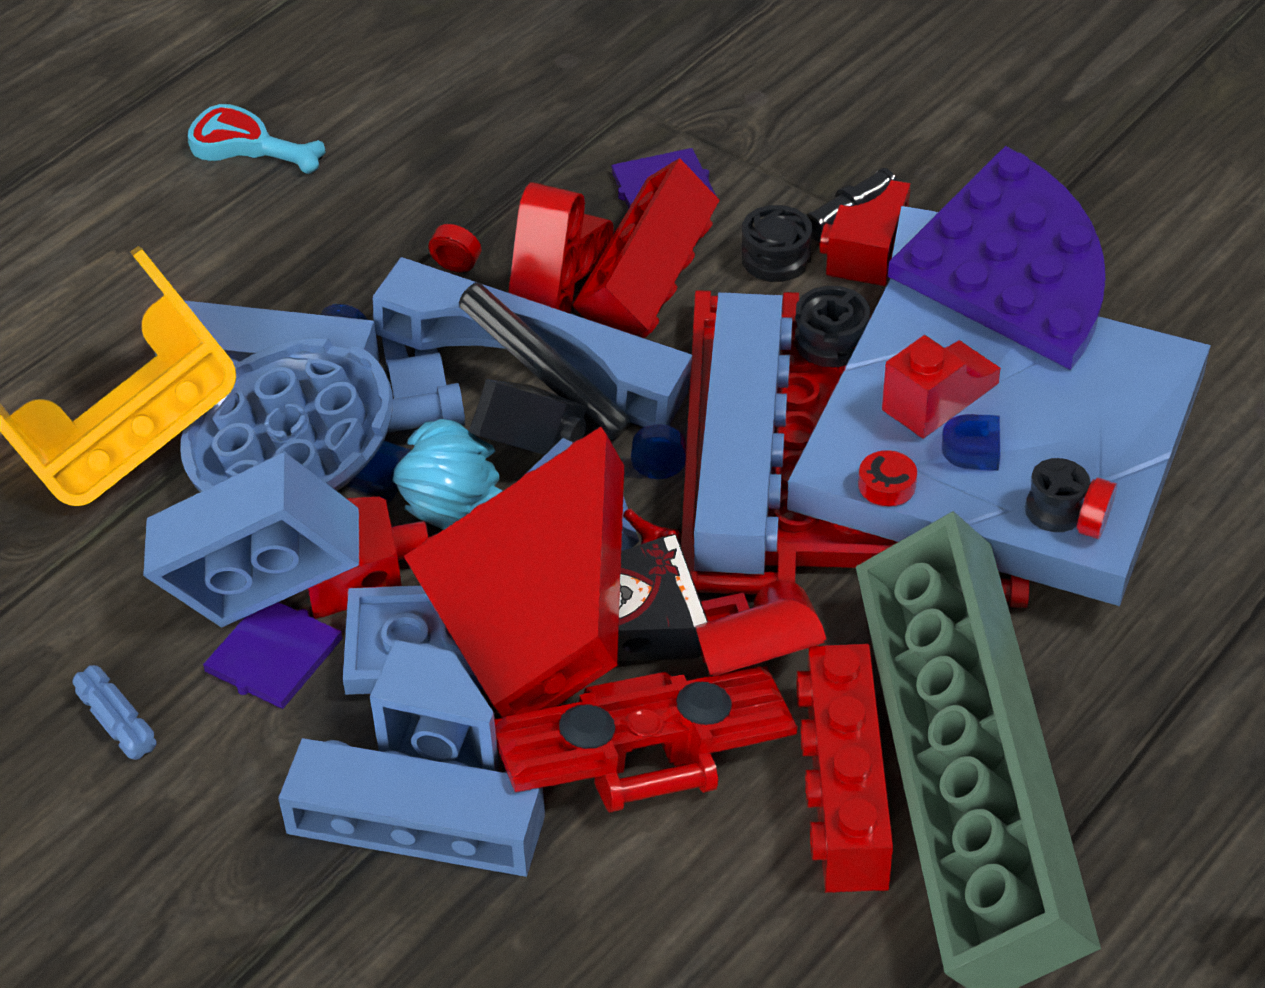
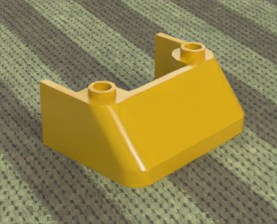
M139 246L130 253L164 294L145 311L141 323L143 336L157 356L73 422L60 406L45 399L31 400L11 415L0 404V432L53 495L68 505L82 506L95 500L225 398L233 389L236 381V370L230 357Z

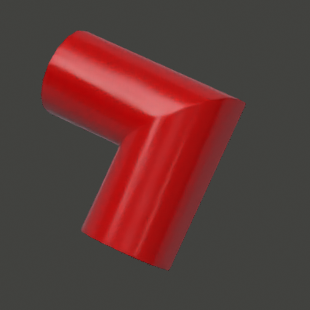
M777 580L763 586L756 595L753 608L695 625L709 674L713 676L816 646L827 640L821 621L805 590L797 583L788 580Z

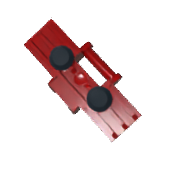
M767 666L689 681L686 680L684 674L672 677L666 672L585 687L584 693L579 696V702L506 716L494 720L497 748L514 792L595 777L594 784L609 813L623 810L624 803L698 787L703 793L717 790L718 774L710 753L796 735L798 728ZM660 743L670 763L673 762L675 766L686 764L620 779L618 777L619 773H624L626 752Z

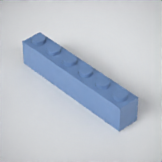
M718 292L694 529V571L764 575L765 552H777L779 517H768L769 508L780 509L782 475L771 474L772 467H783L784 434L774 433L775 426H786L787 394L777 393L778 387L788 388L790 355H780V350H791L792 318L782 317L783 295Z

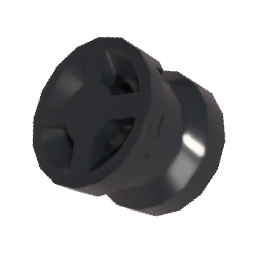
M1051 458L1037 464L1031 475V490L1025 503L1026 516L1031 523L1040 529L1050 532H1066L1074 529L1077 526L1084 502L1083 499L1091 484L1089 474L1076 462L1064 458Z

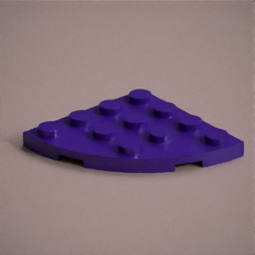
M1007 146L994 156L889 261L888 268L889 278L1070 370L1084 354L1095 333L1102 308L1106 280L1104 256L1099 238L1091 220L1079 202L1048 171L1024 154L1016 152Z

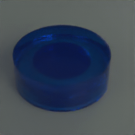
M656 424L642 428L635 434L632 440V465L640 474L653 479H665L676 475L682 470L686 462V441L683 435L675 428L667 425Z

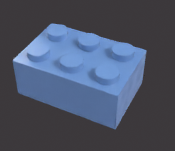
M285 451L148 517L146 521L143 576L221 628L359 565V508Z

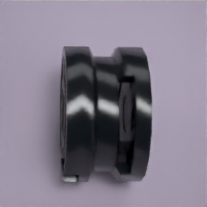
M768 205L757 208L749 213L742 223V264L746 271L758 279L769 282L788 281L806 272L807 263H811L812 223L807 215L796 208L785 205Z
M827 285L814 288L803 294L796 304L795 316L797 328L795 329L794 345L799 355L808 362L821 367L838 368L846 366L855 350L852 348L858 344L870 319V307L866 299L855 290L843 286Z

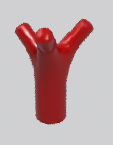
M632 509L624 511L623 517L641 535V544L667 535L676 534L681 545L682 535L678 530L654 525L639 517Z

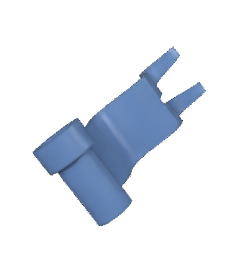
M382 337L394 396L389 432L419 428L425 422H435L439 419L452 420L465 426V415L459 383L446 385L440 353L437 352V348L426 350L415 348V357L409 358L404 344Z

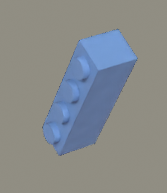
M184 301L230 357L234 365L268 347L305 338H329L332 346L349 349L355 344L369 352L378 362L380 359L375 323L371 320ZM290 355V356H286V357H285V358H288V359H295V360H308V359H309V358L298 357V356H293V355Z
M302 738L279 795L285 829L289 835L524 877L528 875L545 818L543 787L514 792L507 771L497 772L469 767L458 761L439 762L415 758L393 750L380 752L351 747L335 740L322 742Z

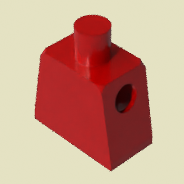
M379 496L346 498L359 508V565L308 588L314 619L347 610L348 588L402 586L398 560L405 559L404 556L428 539L425 521L391 527L385 499Z

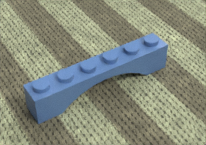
M401 257L373 295V321L375 323L376 335L419 350L445 346H485L506 349L459 306L461 295L475 281ZM483 285L630 417L631 423L665 434L688 394L692 364L691 354Z

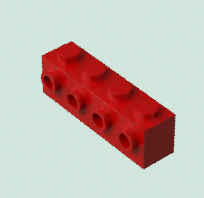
M680 158L645 180L572 305L585 319L641 338H646L658 325L659 318L657 314L661 306L676 292L678 286L675 284V281L680 272L693 261L695 257L693 248L697 241L711 228L713 222L710 220V217L720 201Z
M869 644L812 646L808 648L807 671H797L796 673L798 707H808L809 719H801L802 756H812L813 769L805 770L807 808L817 807L818 822H810L812 861L822 860L825 893L888 891L893 843Z

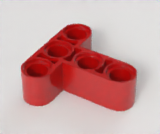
M530 182L523 192L518 210L508 293L571 314L575 283L593 271L613 237V222L608 219L584 214L585 200L581 193Z

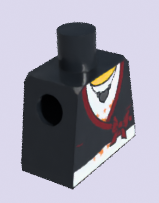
M667 535L621 551L617 661L693 659L700 657L702 647L695 625L708 622L677 535Z

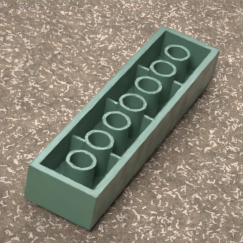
M952 511L856 566L944 972L966 988H1019L1100 950L1101 946L991 544Z

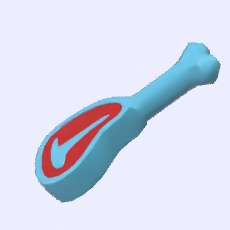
M218 104L209 107L192 122L188 130V144L194 156L207 161H218L239 155L252 158L266 155L293 162L300 167L302 172L310 174L319 168L318 160L326 154L324 143L319 140L306 144H296L270 136L260 118L246 109L231 104Z

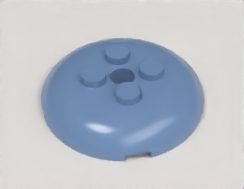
M305 338L280 343L252 354L234 365L236 381L233 389L225 398L183 430L180 451L184 469L199 492L284 451L334 490L338 491L367 466L382 445L392 418L393 395L391 385L379 362L369 352L355 344L351 349L332 346L329 338ZM293 355V356L304 357V358H309V359H308V360H295V359H288V358H285V357H286V356Z

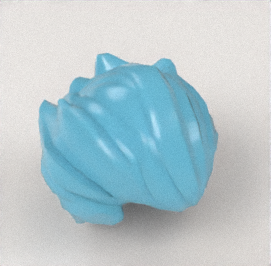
M439 419L435 422H425L419 429L415 430L407 442L408 445H414V448L394 469L393 482L397 485L400 494L410 504L405 505V510L418 519L441 529H446L469 514L476 506L487 502L502 492L501 489L495 487L499 481V473L495 470L492 462L485 460L495 452L493 445L478 438L461 424L452 420Z

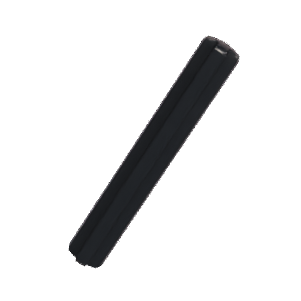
M475 282L463 292L459 301L460 308L557 395L587 406L584 419L595 429L602 427L610 441L617 439L627 429L630 417L481 283Z

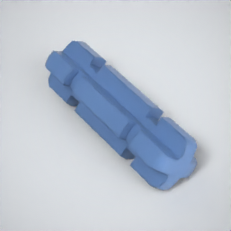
M89 665L84 672H77L72 680L73 685L76 687L75 693L85 705L91 706L90 711L113 740L120 741L118 746L126 756L138 760L145 753L152 752L156 746V740L153 738L154 731L144 719L137 718L139 713L114 684L108 683L110 678L105 672L95 665Z

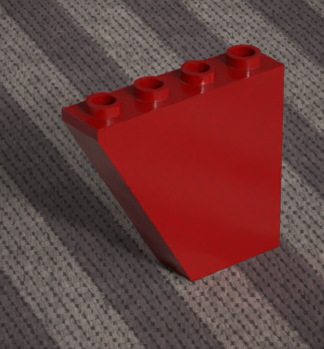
M599 427L586 437L575 441L569 448L536 470L526 473L519 481L487 502L476 506L469 514L437 535L429 537L420 546L404 556L493 706L503 718L556 707L617 666L624 464L602 427Z

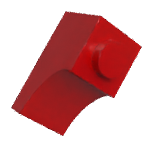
M891 180L883 193L873 200L856 206H839L833 224L825 223L820 240V253L827 254V276L886 286L889 278V261L892 259L901 206L909 207L911 183Z
M923 335L886 361L882 410L924 439L999 384L1001 368L960 340L944 348L928 336Z

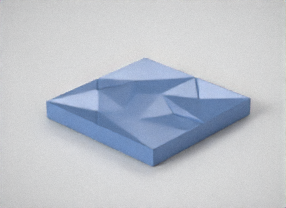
M890 279L845 371L788 480L787 510L896 542H900L954 511L991 544L998 571L1120 606L1201 385L1211 345L1098 317L1097 327L1089 345L1070 370L931 298ZM923 335L928 336L944 348L960 340L1001 368L999 384L922 439L882 410L886 361ZM883 450L896 451L908 456L917 467L916 490L912 498L897 506H880L864 498L859 491L858 479L859 467L865 457ZM1051 458H1064L1082 466L1089 474L1090 482L1099 477L1118 484L1106 526L1099 540L1078 533L1077 526L1066 532H1050L1040 529L1031 523L1026 516L1025 503L1031 490V475L1037 464Z

